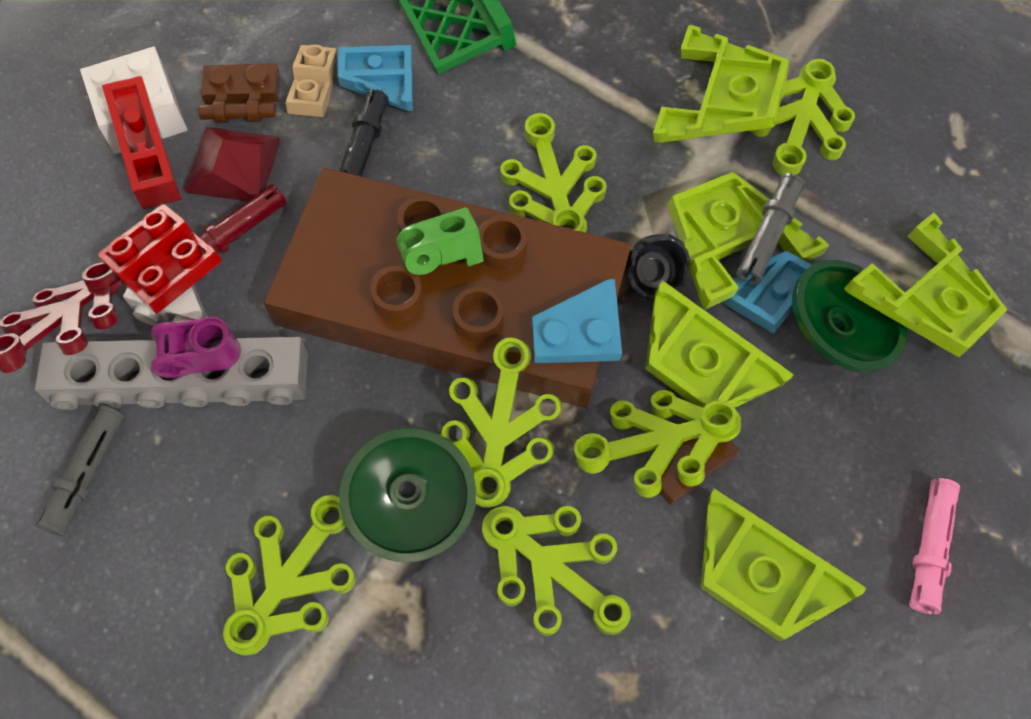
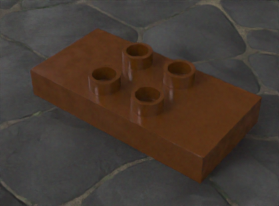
M322 167L264 301V305L276 326L497 385L501 370L494 362V349L505 338H517L528 345L531 359L529 365L519 372L516 390L538 396L553 394L561 402L588 409L601 361L534 363L532 317L608 279H615L616 297L618 299L631 244ZM467 207L479 229L484 262L467 266L465 260L461 259L448 264L438 265L436 269L428 274L416 275L409 272L396 245L399 233L412 224ZM516 347L509 349L506 354L507 361L510 364L518 363L521 359L520 350Z

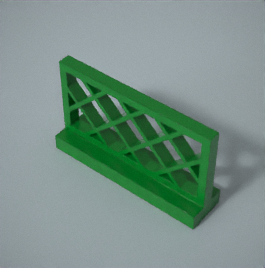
M398 0L438 75L498 45H501L504 51L517 45L512 22L499 0H447L450 1L446 12L432 9L435 0H426L423 7L409 5L411 0ZM459 3L473 6L469 17L454 14ZM427 18L442 21L437 33L423 30ZM450 23L465 26L460 38L445 35ZM473 28L485 30L489 34L488 37L480 41L468 40ZM441 43L456 46L453 54L439 60L436 54Z

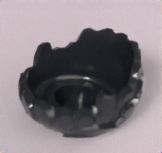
M670 234L645 236L631 248L625 267V275L629 285L636 294L648 300L654 299L655 291L662 281L677 291L678 287L685 285V277L688 273V264L691 261V257L683 242Z

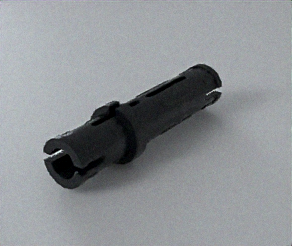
M373 89L367 90L359 115L354 117L351 124L353 133L341 162L340 172L362 176L374 140L379 138L382 131L380 123L386 106L389 103V97L384 92L376 89L374 98H372Z

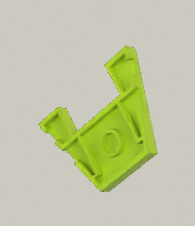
M688 25L681 46V58L715 62L699 111L661 107L653 131L654 142L663 143L773 128L789 72V59L747 45L745 49L728 43V37L716 34L713 38L702 34L700 27Z
M734 172L671 197L668 204L678 238L683 242L691 257L688 267L701 305L705 310L734 297L739 287L719 260L750 246L764 217L762 214L763 207L766 201L770 200ZM793 218L792 222L785 226L778 241L782 249L806 262L822 256L829 248V244L820 236L814 240L800 229L802 223Z
M933 212L907 236L937 263L916 284L904 292L872 263L853 278L844 290L953 355L960 357L1008 309L978 269L969 270L958 255L963 249L955 238L949 241L939 229L943 222Z

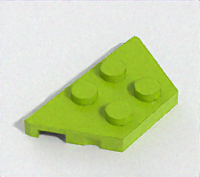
M662 281L656 289L645 369L689 402L704 407L713 401H725L733 405L734 408H737L784 385L794 375L666 282Z
M715 488L708 497L701 589L778 642L787 639L864 594L866 587Z

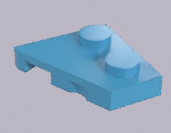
M411 45L338 47V80L341 87L363 95L366 94L367 90L373 89L372 98H374L377 89L389 97L388 104L406 111H413V57Z
M788 251L771 257L760 284H749L753 271L751 269L746 282H743L738 277L733 278L739 289L734 297L721 303L774 334L793 311L792 294L795 283L811 264Z
M608 279L532 317L534 363L620 361L622 347L615 279Z

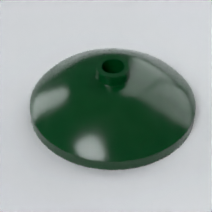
M823 260L811 265L797 279L792 294L794 315L808 343L830 362L854 372H877L895 362L905 348L907 327L844 290L850 281L861 273L864 268L842 260Z
M418 427L394 428L379 433L367 440L350 458L340 484V509L343 520L351 535L362 547L372 554L396 562L422 561L447 550L462 536L468 527L476 503L475 479L463 453L444 436ZM411 481L415 484V490L410 494H403L399 491L401 483Z

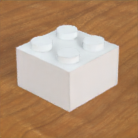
M155 46L80 69L98 127L114 154L121 153L102 88L103 84L142 76L163 139L188 131L169 77Z

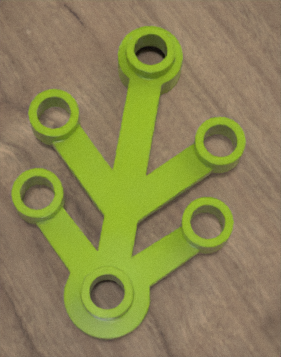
M824 59L811 60L801 68L799 77L790 79L785 83L782 98L804 91L801 100L784 105L778 109L774 126L795 118L787 143H783L777 148L772 160L773 167L780 176L785 173H792V176L801 171L807 158L802 144L809 123L823 142L820 147V153L824 158L837 160L846 148L845 139L837 135L834 130L838 132L849 130L855 119V113L851 108L845 106L834 90L833 86L836 81L835 69L830 62ZM819 96L832 112L829 122L816 104ZM838 117H842V118H844L846 121H842V120H840ZM772 128L751 130L750 132L757 137H765ZM828 145H833L837 149H832Z
M533 114L525 122V139L531 146L536 148L544 178L527 170L515 159H509L502 163L500 177L506 185L515 186L520 183L550 199L554 210L533 201L528 192L521 190L515 191L510 195L509 210L513 215L521 217L529 215L541 222L561 227L570 226L573 230L586 233L587 221L584 217L594 203L604 199L607 188L606 182L598 176L587 178L584 182L583 193L572 207L569 205L567 195L583 172L590 171L595 167L596 151L587 145L579 146L574 152L572 162L561 176L551 145L555 132L554 120L547 114ZM586 156L589 157L590 160L583 161L579 157ZM509 170H515L518 173L515 175H509L506 172ZM597 187L600 189V191L592 192L589 190V188ZM518 201H523L527 205L519 207L516 206L514 203Z
M505 338L494 349V362L501 370L492 418L477 397L478 388L472 379L457 378L451 383L449 388L452 400L462 405L487 443L484 461L468 440L470 430L465 422L460 420L449 421L441 430V435L456 445L467 459L475 479L476 504L487 508L498 506L506 500L511 490V480L535 464L546 463L554 454L552 442L548 438L537 437L528 443L525 452L502 465L505 447L544 420L549 421L557 418L562 411V403L557 396L544 394L538 397L532 408L510 422L519 372L529 365L531 359L528 345L517 338ZM516 347L521 352V359L516 364H510L507 361L506 354L509 349ZM462 382L467 383L470 387V395L466 399H462L457 395V387ZM551 399L555 402L556 410L553 415L547 416L541 411L543 400ZM453 425L459 426L462 430V438L458 442L453 441L449 437V429ZM537 442L544 443L548 448V454L543 459L537 458L533 454V446ZM485 477H492L496 481L497 488L495 492L489 493L484 490L482 482Z
M660 390L652 395L651 410L653 415L635 408L629 401H618L610 408L612 425L621 430L634 426L647 431V433L609 443L606 438L599 434H585L574 444L576 463L585 472L596 474L603 471L611 460L656 449L645 467L638 469L634 475L636 492L642 497L651 498L660 493L662 489L661 476L684 441L699 438L690 455L681 458L677 464L679 481L686 486H697L705 478V463L719 442L730 441L739 434L741 430V417L734 406L728 402L713 401L704 407H700L677 398L674 393L668 390ZM660 403H669L670 405H668V406H659L658 404H660ZM621 413H627V414H629V415L626 416V417H619V416H617V415H619V414H621ZM677 415L689 420V422L677 425L665 419ZM688 468H694L698 471L696 473L690 474L686 473L684 470ZM651 479L655 481L651 485H644L641 483L643 480Z
M326 495L319 498L313 504L311 518L314 524L284 565L282 564L280 541L284 535L283 525L274 516H264L256 522L254 533L261 545L266 590L255 605L250 582L257 570L255 561L245 553H236L228 559L226 573L232 580L235 612L227 619L224 625L223 638L231 651L243 656L253 655L267 645L270 636L301 629L317 633L327 626L329 621L328 612L317 602L307 603L297 612L271 615L282 600L327 590L344 594L354 587L356 582L355 574L348 565L343 563L333 565L328 571L300 576L329 534L339 533L346 527L341 514L339 497ZM337 511L339 512V519L335 523L327 524L324 522V517L328 512ZM268 524H275V534L271 537H263V528ZM240 561H247V571L242 575H235L234 568L236 564ZM338 572H348L349 579L345 585H334L333 579ZM312 610H320L322 614L321 620L316 625H308L306 623V616ZM248 624H254L256 627L255 635L249 640H243L241 637L242 629Z
M509 506L496 507L485 516L482 524V533L486 543L498 550L501 581L498 584L497 593L499 600L504 605L516 606L522 602L525 595V585L517 577V550L531 562L536 601L533 624L539 634L544 636L555 634L562 622L561 613L554 604L551 578L593 611V623L601 633L616 635L626 628L631 617L627 602L616 595L604 596L565 565V563L593 560L599 564L609 563L617 552V543L612 536L598 534L590 542L542 547L529 535L555 531L563 536L575 534L581 523V515L577 509L571 506H563L555 514L523 517L515 508ZM565 514L571 515L575 519V525L565 528L560 524L559 518ZM501 521H508L512 524L513 530L509 534H500L496 530L497 524ZM599 542H605L610 546L611 553L607 556H601L595 551V545ZM510 583L517 585L520 589V594L514 599L505 597L502 592L505 585ZM610 605L616 606L621 613L620 619L617 621L608 620L604 615V608ZM546 612L553 614L556 619V625L550 629L543 628L538 620L541 614Z

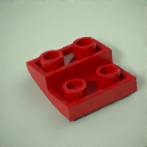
M164 204L148 213L140 222L122 236L114 239L109 246L97 254L101 261L156 315L222 262L217 252L195 235L186 221Z

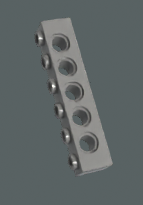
M301 337L236 338L241 347L240 358L232 367L225 369V373L220 378L210 380L211 376L218 371L213 370L192 373L168 381L169 378L157 376L151 371V362L156 359L155 340L90 341L83 351L74 355H64L57 342H46L42 344L35 391L50 403V406L60 410H75L78 408V405H95L97 407L104 405L118 409L121 407V404H138L146 408H160L164 406V403H181L189 407H203L207 405V402H224L232 406H245L250 404V401H267L275 405H288L293 400H306L308 353ZM222 339L213 342L209 349L220 344ZM269 369L263 377L258 379L252 378L258 370ZM139 371V374L133 380L126 382L132 373ZM95 373L91 380L84 382L90 374Z

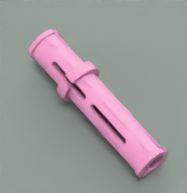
M939 478V481L936 479L930 481L919 554L914 556L912 568L916 569L909 606L925 614H932V612L934 614L941 613L943 587L946 577L951 575L952 564L948 562L960 485L955 481Z

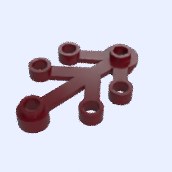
M103 262L88 267L82 273L83 281L57 288H46L34 294L32 301L36 307L35 309L13 312L0 320V326L5 333L0 335V371L2 373H11L23 367L26 363V351L60 324L61 332L56 336L55 340L64 355H74L83 351L88 345V341L81 330L83 306L94 299V307L88 311V316L94 328L102 330L112 327L119 320V316L112 304V295L119 291L123 282Z

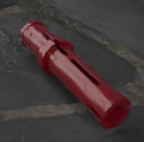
M271 184L263 192L214 226L212 224L206 225L203 228L204 233L198 237L217 253L224 254L229 250V244L280 208L285 207L287 201L281 191L275 192L278 189L275 185Z

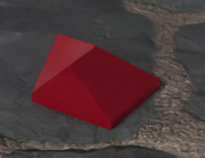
M206 127L185 186L186 192L246 202L250 201L266 189L280 144L279 137Z

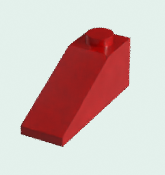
M138 76L103 84L102 88L132 191L142 209L145 210L182 200L143 77Z

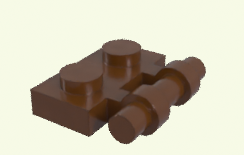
M277 63L204 65L201 96L206 105H199L198 107L200 119H214L216 123H228L229 119L248 118L249 122H262L263 118H276L277 109L275 102H278L280 81V71Z

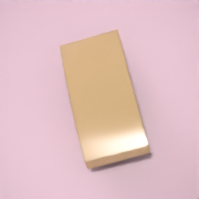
M320 45L300 46L292 66L294 81L286 99L288 114L324 117L333 85L337 48L322 47Z

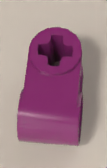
M206 317L182 322H162L154 325L151 329V337L156 341V359L151 362V371L157 376L177 378L192 373L225 370L232 367L241 355L240 343L225 322L217 317ZM222 339L220 344L209 349L213 342Z

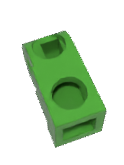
M467 207L412 224L404 228L396 239V245L407 270L412 274H428L436 269L438 265L448 264L461 259L465 260L467 266L484 262L479 229Z

